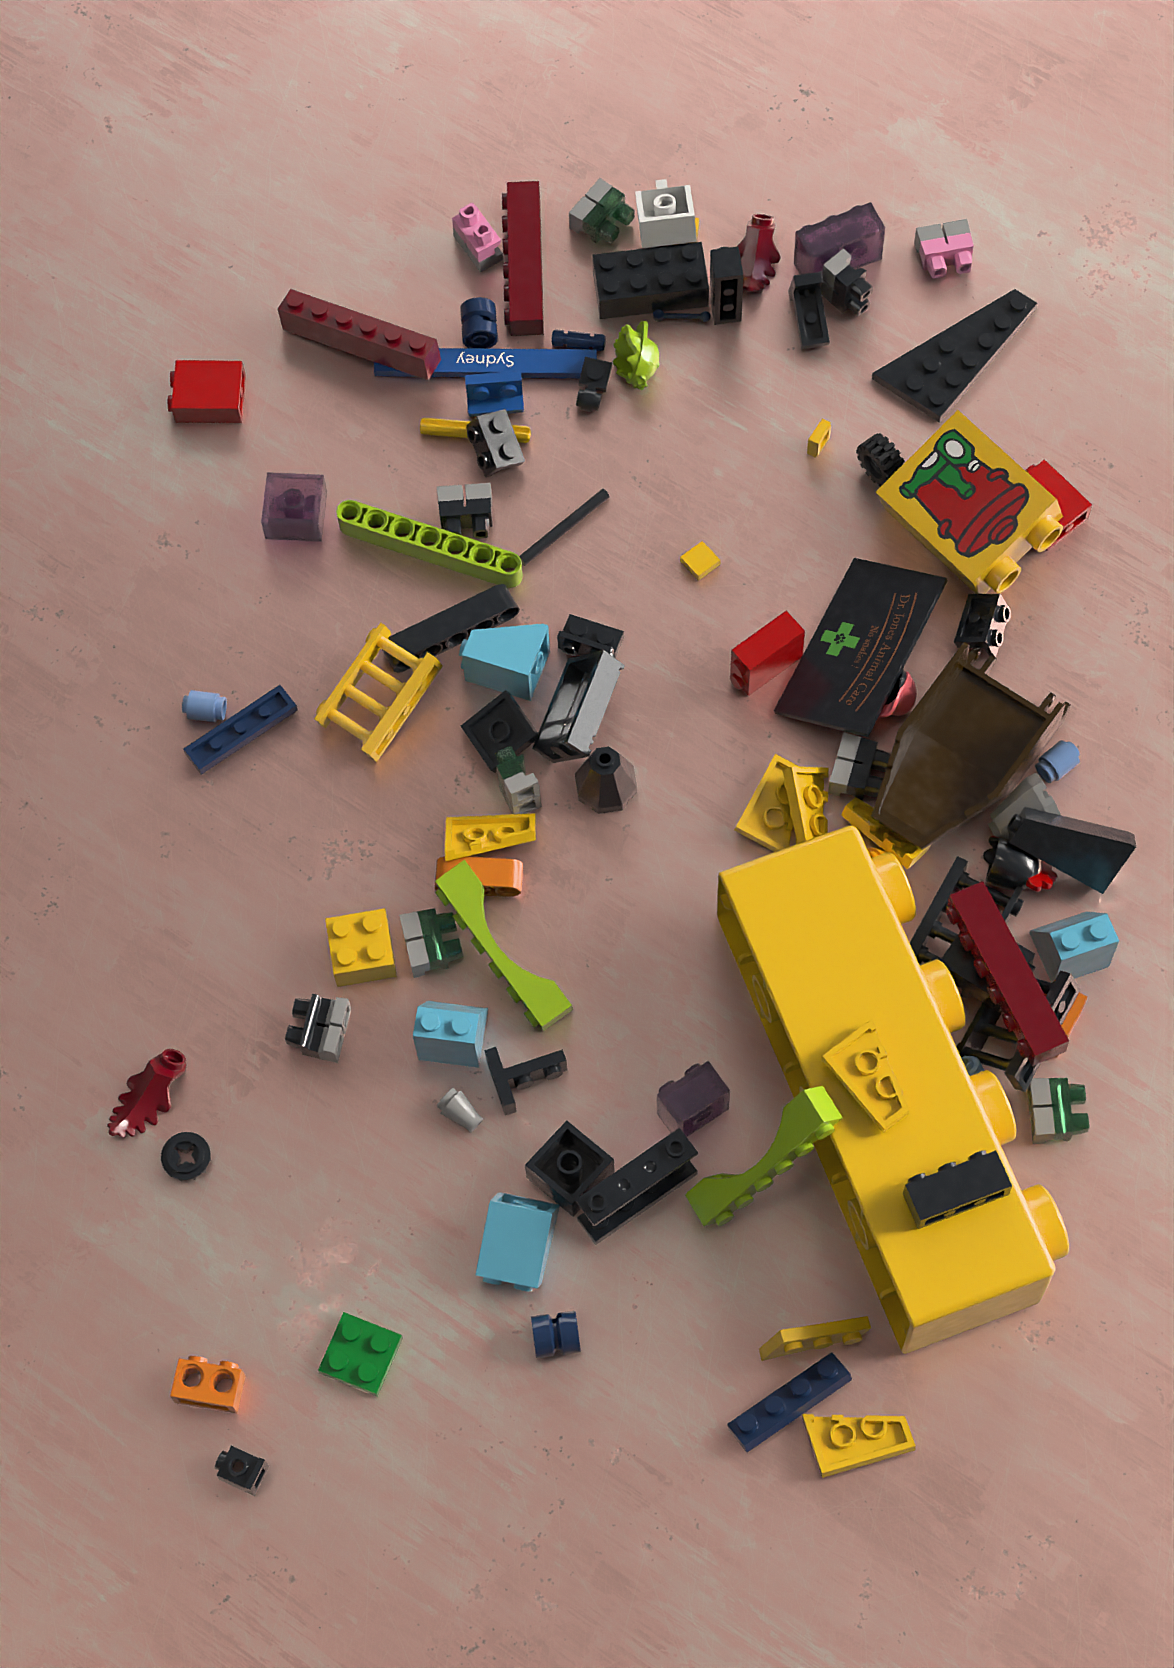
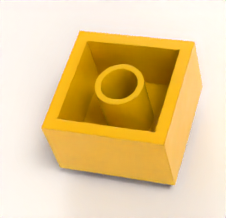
M385 908L325 918L333 974L337 987L397 977Z

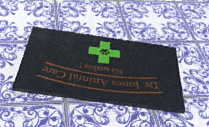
M854 558L774 709L775 714L869 737L948 582L947 578Z

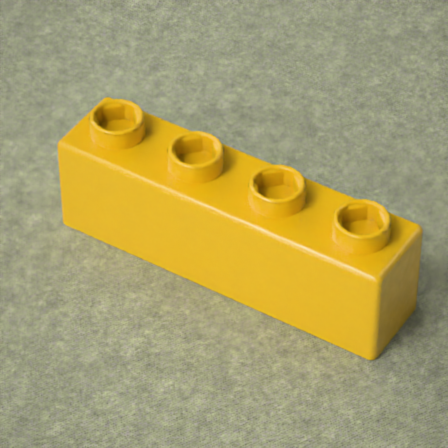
M846 826L719 872L717 918L793 1097L795 1098L804 1089L823 1086L843 1117L833 1126L835 1131L824 1139L817 1140L813 1145L902 1353H910L1039 1303L1055 1272L1053 1261L1063 1258L1069 1253L1067 1232L1059 1210L1047 1189L1040 1184H1036L1021 1190L1001 1147V1145L1011 1142L1016 1138V1124L1010 1103L999 1080L992 1072L984 1070L969 1076L950 1034L965 1026L962 1000L955 981L943 962L935 959L919 965L902 928V924L910 922L915 918L916 906L909 881L896 856L886 852L871 858L859 830L854 826ZM871 1019L874 1021L880 1042L885 1048L887 1059L909 1108V1114L884 1133L822 1061V1056ZM986 1150L987 1153L996 1150L1012 1184L1009 1195L918 1229L903 1196L905 1184H908V1179L921 1173H925L926 1176L937 1173L939 1167L950 1162H956L957 1165L969 1161V1156L979 1151Z

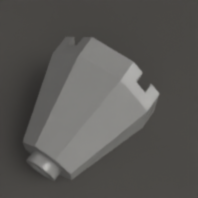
M1037 773L1026 777L990 814L992 822L988 825L994 836L1009 839L1008 823L1013 815H1019L1024 807L1061 815L1052 796H1049L1047 791H1044L1047 787Z

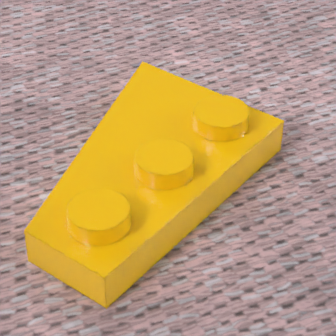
M791 766L783 769L784 786L788 795L796 844L827 834L828 820L823 813L824 803L828 802V792L824 790V779L829 777V768Z
M857 797L845 806L841 816L884 851L894 854L900 864L906 869H909L928 852L931 845L920 850L872 819L871 815L874 807Z
M873 1019L869 1020L822 1056V1061L883 1133L909 1114L908 1105L898 1080L893 1074L885 1048L881 1044L876 1032Z
M864 1316L779 1330L759 1348L761 1361L811 1349H823L843 1342L844 1345L857 1343L862 1340L861 1336L871 1329L869 1318Z
M802 1414V1420L822 1478L916 1450V1445L905 1416L866 1415L863 1418L844 1417V1415L834 1414L831 1417Z

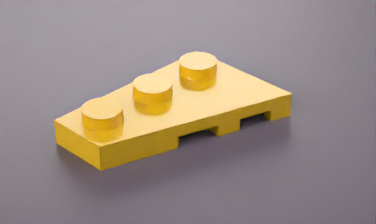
M777 754L771 760L734 831L773 852L790 847V837L793 829L788 795L784 786L783 769L791 766L800 767Z
M535 813L446 817L445 861L535 841Z

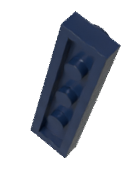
M278 685L183 750L202 775L298 711L297 705L283 687Z
M831 1352L727 1424L728 1429L748 1453L852 1380L851 1374Z

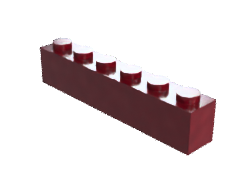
M539 181L507 182V193H502V210H507V216H502L503 233L508 232V239H503V256L508 255V262H503L504 279L509 278V285H504V302H509V308L504 309L505 325H510L511 336L544 335Z
M293 289L289 290L277 309L282 328L285 331L425 380L430 379L441 361L438 342L435 338Z
M984 881L951 894L946 908L947 917L952 925L957 924L961 932L960 940L964 949L972 952L975 958L974 967L981 978L985 977L990 986L988 987L989 996L995 1005L999 1003L1004 1013L1002 1014V1019L1008 1031H1014L1018 1039L1016 1044L1021 1056L1024 1059L1028 1058L1031 1065L1034 1066L1066 1052L1069 1039Z

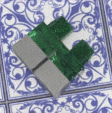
M599 178L585 194V197L583 196L569 212V229L578 234L580 231H583L596 244L600 239L612 244L620 233L619 227L614 225V223L618 220L626 226L629 225L635 217V210L625 203V194Z
M511 746L496 752L495 756L499 763L496 766L499 788L512 814H527L542 807L539 782L534 773L526 775L524 755L516 756Z
M433 908L399 915L414 978L423 976L425 971L432 969H448V962L463 957L459 938L444 942L442 939V934L457 931L456 922L452 917L454 915L453 912L436 914V910Z
M1068 1078L1032 1079L1027 1088L1029 1115H1031L1030 1124L1033 1144H1043L1046 1140L1057 1139L1070 1141L1072 1135L1088 1132L1090 1127L1088 1113L1072 1114L1071 1105L1085 1104V1085L1068 1084Z

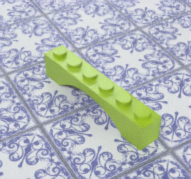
M465 860L435 880L439 888L435 891L437 897L445 907L450 904L456 911V914L452 917L462 930L468 928L474 938L470 941L481 955L486 952L492 960L488 966L498 979L503 976L510 986L506 988L507 992L515 1003L522 1001L527 1008L524 1015L534 1028L539 1025L545 1031L573 1010L572 1004L555 981L536 976L522 969L498 947L489 932L485 919L483 884Z
M823 1086L804 1089L783 1107L781 1123L775 1140L767 1153L755 1166L742 1174L721 1173L704 1177L685 1194L703 1226L715 1223L718 1226H722L734 1218V1211L754 1201L752 1196L756 1192L769 1188L774 1183L772 1179L776 1175H781L794 1166L792 1161L811 1152L814 1149V1142L826 1138L835 1131L833 1126L843 1117Z

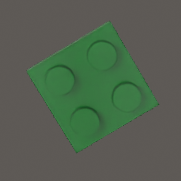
M343 1312L318 1372L378 1397L403 1337L401 1334Z

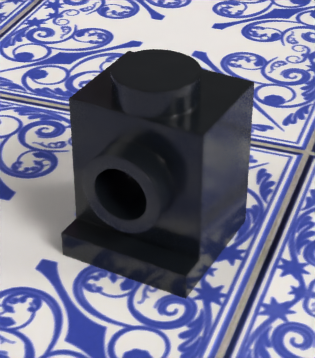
M232 1445L228 1452L223 1450L220 1453L215 1464V1469L219 1470L217 1473L219 1480L255 1496L269 1468L264 1459L253 1456ZM236 1462L244 1463V1468L240 1472L233 1471Z

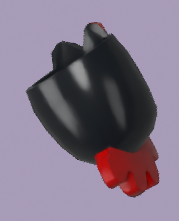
M990 836L988 839L992 848L983 853L984 860L989 864L986 875L988 883L1007 890H1015L1017 886H1020L1023 890L1030 888L1040 892L1041 888L1050 889L1053 883L1056 882L1058 875L1052 870L1051 865L1009 843V839Z

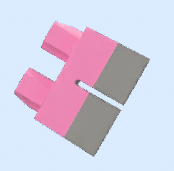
M470 203L461 208L459 214L452 218L453 236L468 254L477 269L482 272L503 260V253L498 247L501 239L476 205Z
M967 219L943 223L942 228L941 224L916 228L914 245L917 253H920L922 269L928 270L933 279L946 275V266L955 265L956 271L959 274L971 271L974 245Z

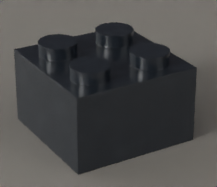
M567 1120L525 1164L526 1178L573 1217L581 1209L575 1199L615 1172L614 1159Z

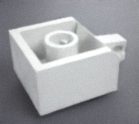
M662 179L655 180L656 189L635 191L642 248L697 242L690 185L668 188L667 180Z

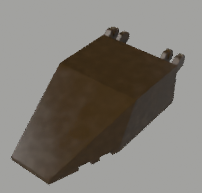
M965 642L960 646L898 729L871 815L872 819L920 850L925 849L1008 796L1063 723L1071 706L1068 702H1059L1050 714L1046 711L1052 706L1056 697L1051 692L1041 705L1037 707L987 675L997 660L996 657L991 655L980 670L975 668L973 664L979 659L982 649L974 647L969 652L970 645Z

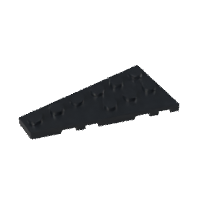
M1014 289L873 372L872 380L940 423L1037 309L1038 303Z

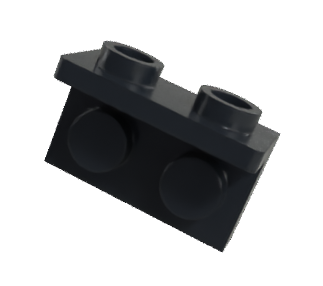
M1000 593L968 594L954 639L957 648H960L965 642L970 645L969 648H984L989 657L991 655L997 656L998 649L1003 644V633L1006 623L1009 622L1011 617L1010 607L1006 604Z
M569 614L563 631H559L557 635L558 648L572 656H581L605 650L613 653L616 657L624 638V631Z

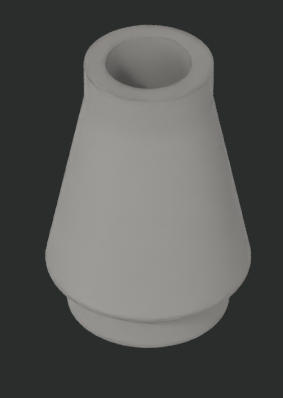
M454 1088L450 1089L437 1104V1107L442 1110L440 1114L463 1126L471 1133L483 1120L463 1092H458Z

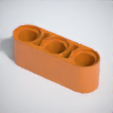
M445 856L437 859L435 880L465 860L482 882L484 896L514 897L521 894L523 863L518 860L462 857L445 861ZM435 882L434 889L437 891L439 888L437 887Z

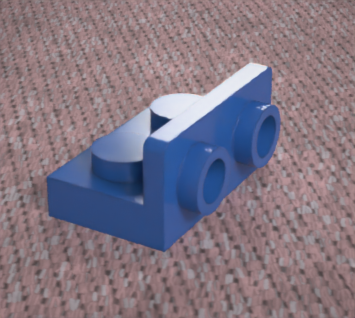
M521 371L465 375L468 415L470 417L506 409L507 414L524 412Z

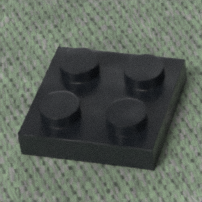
M507 690L503 691L461 725V728L484 762L494 773L540 738L534 726Z

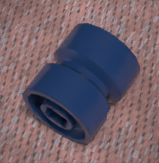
M482 297L471 298L463 302L460 306L463 344L467 348L483 349L496 345L498 333L495 303L488 298Z
M576 1311L560 1312L554 1319L549 1314L531 1316L536 1358L554 1356L556 1350H560L563 1355L581 1352Z

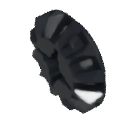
M181 1132L172 1136L164 1144L161 1152V1163L164 1170L170 1177L180 1181L195 1180L200 1174L206 1173V1168L211 1161L208 1143L203 1137L193 1132ZM177 1150L186 1154L193 1150L191 1156L195 1164L187 1161L179 1164L182 1159Z

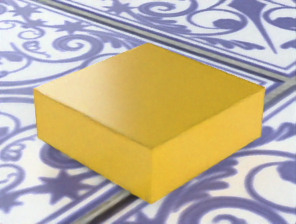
M823 418L808 438L807 454L815 458L816 456L818 457L830 439L831 422Z
M703 541L680 556V562L698 581L721 565V560Z

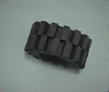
M876 433L857 447L856 453L858 454V460L862 462L860 464L861 467L866 470V475H870L871 480L874 483L877 482V485L881 487L903 465L905 460L900 457V451L894 448L895 444L893 442L889 443V438L883 437L881 433Z

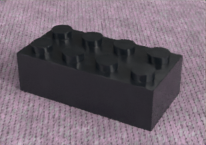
M702 242L592 255L593 277L600 319L650 314L658 309L667 312L709 307V283Z

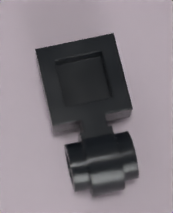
M585 357L578 383L579 386L585 387V390H579L576 400V406L581 407V410L588 412L599 410L602 394H598L597 390L606 392L612 370V362Z

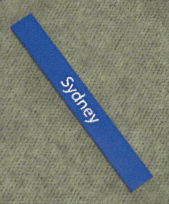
M439 348L441 361L431 377H465V375L521 371V378L580 379L585 357L597 359V350ZM374 362L375 376L416 377Z

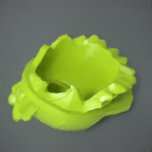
M641 321L635 331L627 324L625 327H621L619 337L613 344L617 356L612 361L613 365L618 369L616 374L626 378L627 383L632 384L634 389L638 388L639 390L648 387L646 381L654 375L660 365L658 362L659 351L657 344L647 337V321Z

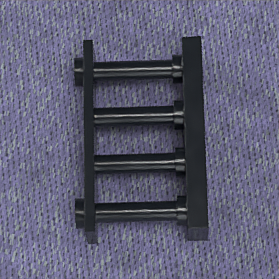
M959 856L956 857L910 941L911 948L919 964L935 959L941 960V957L929 952V948L926 947L930 937L933 939L937 937L952 944L958 935L943 927V923L939 922L943 913H946L949 896L955 893L957 888L962 890L979 883V881L969 877L970 874L966 872L968 861ZM986 885L994 902L1005 908L1002 917L1006 924L1011 915L1017 917L1024 903V900L1020 899L1023 888L1017 886L1012 897H1009ZM962 990L961 997L966 999L969 993Z
M1060 970L1055 981L1052 983L1037 978L1036 980L1043 993L1047 994L1046 998L1062 1025L1081 989L1071 973ZM982 1002L964 1037L957 1044V1050L961 1057L974 1056L983 1065L1005 1071L1004 1074L1014 1089L1026 1092L1041 1063L1032 1066L1028 1058L1024 1059L1018 1049L1011 1059L981 1051L989 1036L1016 1044L1018 1041L1014 1031H1008L1006 1028L996 1026L1003 1012L1002 1009L1000 1012H997Z
M678 1128L575 1199L584 1212L577 1217V1221L594 1244L597 1245L696 1176L698 1171L690 1160L698 1155V1151L682 1130Z

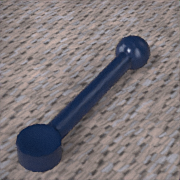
M658 309L653 312V318L657 322L662 321L664 318L701 319L703 322H708L711 318L708 311H703L701 314L664 313Z

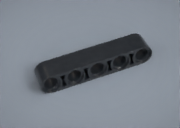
M498 584L390 636L388 639L418 659L424 658L427 652L435 657L460 645L464 639L468 640L472 630L495 628L511 620L519 613L520 608L506 585ZM382 649L394 672L399 673L411 668Z

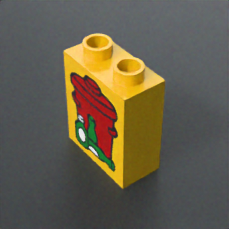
M959 410L876 491L884 509L975 594H986L990 589L994 590L997 594L1005 591L1021 573V567L1017 562L1032 547L1038 552L1046 550L1056 541L1063 530V526L1058 522L1063 516L1057 499Z

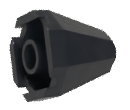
M609 746L596 748L575 773L578 800L583 804L586 803L591 806L592 810L598 814L623 810L628 804V800L637 793L634 766Z

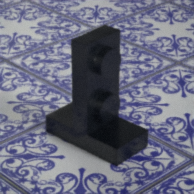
M821 271L794 275L788 290L789 299L794 303L801 349L826 346L830 343L821 294L823 283Z
M496 1047L484 1050L486 1062L505 1116L517 1112L511 1089H525L532 1086L534 1081L543 1078L552 1080L560 1077L564 1071H567V1060L563 1049L508 1068H503Z

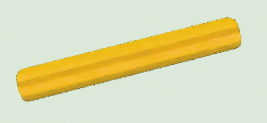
M422 418L420 433L468 438L466 425L471 421ZM512 425L518 442L528 443L531 436L530 427Z

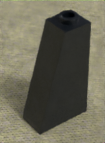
M1024 807L1019 815L1014 814L1007 826L1009 843L1101 894H1104L1136 848L1135 835L1131 832L1043 812L1029 807Z

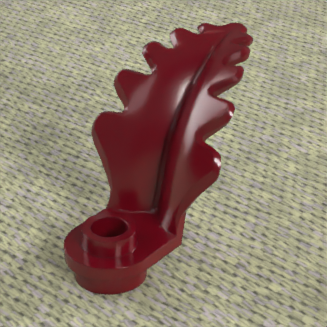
M753 214L752 220L747 224L746 236L736 246L739 247L743 269V289L747 292H758L765 289V285H770V281L766 276L774 277L776 275L771 264L779 263L781 256L773 241L776 225L773 223L774 217L770 215Z
M165 1049L161 1054L148 1061L144 1071L128 1078L126 1084L131 1091L119 1095L118 1100L123 1106L114 1107L112 1113L117 1115L109 1117V1121L112 1122L107 1124L109 1135H119L124 1138L125 1133L133 1137L136 1133L135 1128L140 1133H144L146 1131L144 1121L154 1126L158 1123L156 1111L166 1113L170 1110L169 1086L173 1080L181 1076L186 1070V1058L183 1053L175 1049Z

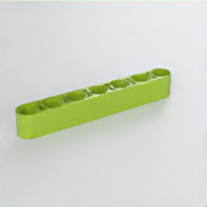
M354 500L343 501L337 507L336 513L339 528L347 536L496 585L505 584L507 588L516 587L522 581L521 558L514 552ZM350 516H354V517H355V518L352 519V520H346L347 517H350ZM374 525H381L380 528H371ZM403 533L408 534L406 537H398V535ZM427 542H434V543H435V544H433V545H431V546H425V545H424V544H426ZM453 551H461V553L456 555L451 554ZM481 559H486V560H488L486 563H478V562H477V561H479V560H481ZM506 568H513V569H515V570L512 571V572H505V571H503V570H505Z

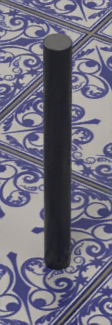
M601 489L519 556L522 565L526 566L610 497L605 489Z

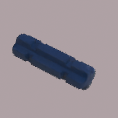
M558 329L552 332L551 342L553 346L563 347V344H567V347L589 350V347H593V350L597 351L605 349L606 336L603 334L590 336L591 333L576 331L564 333L565 330Z

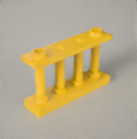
M381 622L377 628H373L368 633L366 644L329 698L319 704L314 718L325 729L332 721L362 740L363 747L361 750L376 762H378L443 667L440 661L428 652L424 658L418 659L390 641L388 638L391 632ZM380 649H383L413 669V674L407 682L402 683L371 663ZM364 673L396 693V699L391 706L385 707L355 688ZM347 697L379 716L380 722L374 731L366 730L338 711Z

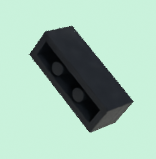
M720 247L710 250L709 298L714 325L742 321L743 269L739 247Z
M986 1150L979 1151L969 1156V1161L957 1165L956 1162H950L939 1167L937 1173L929 1176L921 1173L908 1179V1184H905L903 1196L917 1228L921 1229L1008 1196L1012 1184L997 1151L995 1150L987 1153Z

